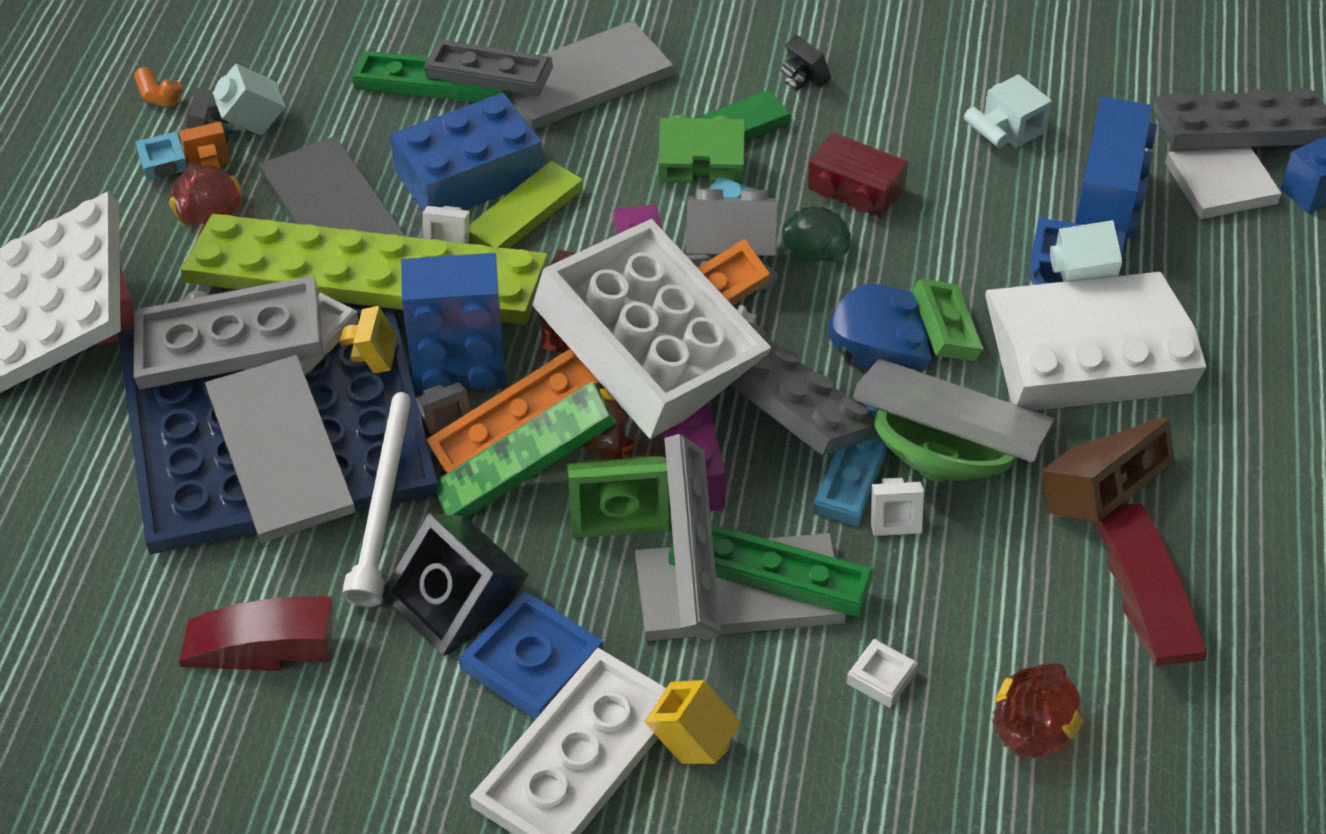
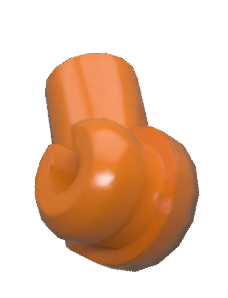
M142 67L135 72L134 77L143 101L167 108L176 106L181 101L180 95L183 92V87L177 80H174L173 85H171L169 78L164 79L161 85H159L151 68Z

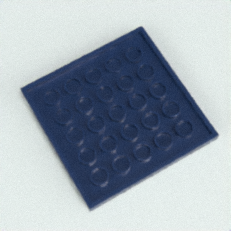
M340 302L357 311L358 323L356 325L359 324L362 309L376 307ZM380 307L399 336L390 371L373 373L366 361L353 362L350 356L354 344L341 346L338 342L310 372L305 374L353 500L355 512L370 509L393 396L399 392L409 395L411 405L391 504L435 496L438 490L394 309ZM134 329L118 332L145 542L149 555L257 533L205 382L238 373L245 369L139 390L134 379Z

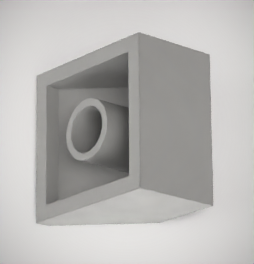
M697 189L696 196H688L686 254H721L745 238L756 255L776 256V198H768L767 190H741V197H723V189Z

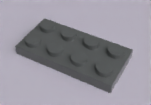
M1294 88L1290 92H1271L1264 89H1255L1250 93L1231 94L1227 91H1213L1208 95H1190L1184 92H1174L1169 96H1155L1153 113L1173 150L1307 145L1323 137L1326 138V105L1316 91L1307 88Z
M748 322L769 344L771 349L769 354L730 384L733 388L821 455L876 437L875 417L868 413L869 410L866 405L845 396L833 387V382L827 376L810 370L799 361L796 353L787 348L779 347L765 336V331L761 327Z

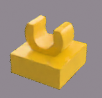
M376 306L362 309L359 324L344 327L339 343L341 346L354 344L350 359L353 362L366 361L373 373H380L391 370L399 336L380 307Z

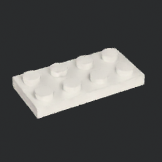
M597 648L470 795L471 807L512 834H581L657 741L658 737L644 721L666 688L600 648Z

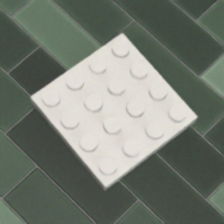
M108 191L92 200L84 201L72 211L55 220L45 222L40 228L19 239H13L0 248V393L121 331L119 201Z

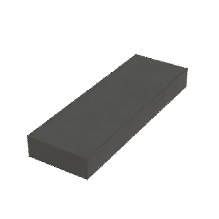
M438 39L424 66L425 74L428 78L540 96L553 69L552 59L548 56Z

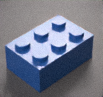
M504 93L390 134L395 173L423 212L427 206L441 208L443 206H451L465 210L513 191L543 167L542 141Z
M1101 96L1075 224L1086 225L1113 220L1116 231L1126 232L1125 246L1127 237L1135 238L1140 213L1133 212V208L1140 209V207H1143L1148 184L1145 178L1148 177L1153 152L1145 151V148H1153L1157 124L1149 123L1152 105Z
M496 253L401 259L402 305L415 394H423V390L439 384L447 387L457 382H460L466 391L507 388Z

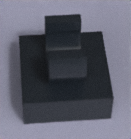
M796 34L785 44L790 59L780 69L788 76L785 83L796 91L800 90L805 86L808 79L821 88L832 78L824 54Z

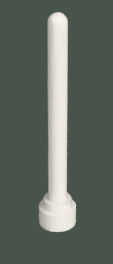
M399 392L392 398L359 563L352 568V572L345 576L342 598L357 606L374 607L381 604L385 581L381 578L382 572L378 569L411 405L409 395L404 392Z

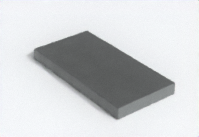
M336 136L259 164L262 178L292 223L346 230L353 229L388 235L395 234L406 237Z

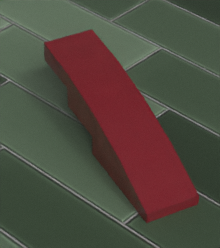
M1142 503L1120 505L1101 521L1094 522L1093 525L1109 550L1108 568L1123 591L1122 610L1155 666L1205 661L1207 651L1192 607L1175 565Z

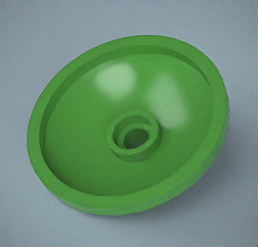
M880 409L874 421L875 429L883 443L905 464L919 471L923 477L933 481H970L989 478L1008 470L1014 462L1015 456Z

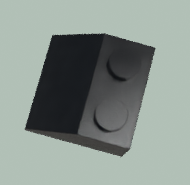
M429 513L386 583L383 597L442 655H449L494 622L511 604L529 574L466 516Z

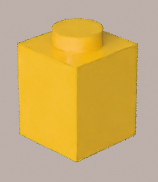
M705 680L670 682L644 721L681 764H716L718 759L728 751L730 740L741 724L740 720Z

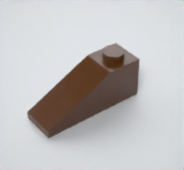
M1161 417L1070 449L1042 470V483L1046 493L1048 513L1099 522L1175 462L1170 419Z

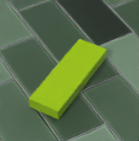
M551 160L469 224V242L474 245L480 244L510 249L583 190V179Z

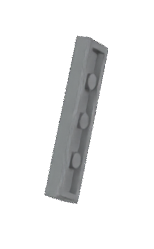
M681 434L665 438L680 628L703 640L720 637L721 626L705 453L701 447Z

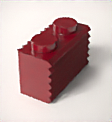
M831 131L830 136H827L826 141H823L822 146H819L818 151H815L813 157L811 156L809 161L808 188L811 191L815 190L821 196L831 197L833 200L838 199L840 203L846 202L848 206L853 205L855 209L861 212H869L870 215L876 214L880 218L884 216L906 186L908 161Z

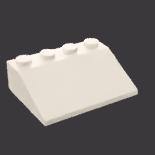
M652 219L544 268L532 304L649 439L689 418L769 354L771 349L769 344Z
M1161 272L986 290L985 297L1011 404L1037 411L1190 394L1194 391L1206 369L1195 326Z

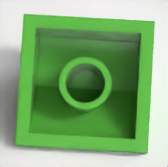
M635 456L611 460L590 459L583 462L567 463L572 538L669 531V486L667 462L664 456Z

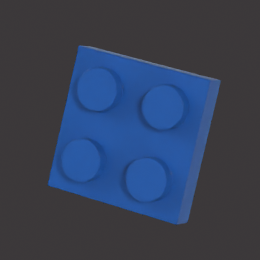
M524 590L458 658L461 670L536 720L597 648L604 651L603 640Z

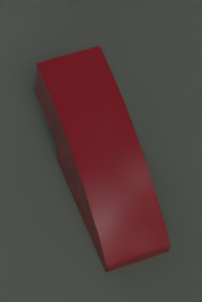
M297 596L263 599L223 607L193 617L188 620L179 658L180 667L281 671L283 660L329 662L337 623L332 596Z

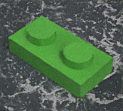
M920 278L912 292L917 301L918 309L936 356L975 361L982 352L983 347L958 284Z

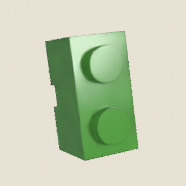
M687 115L660 118L659 182L692 183L694 175L709 176V183H715L720 176L743 184L744 119H734L725 115L716 116L712 119L692 118Z

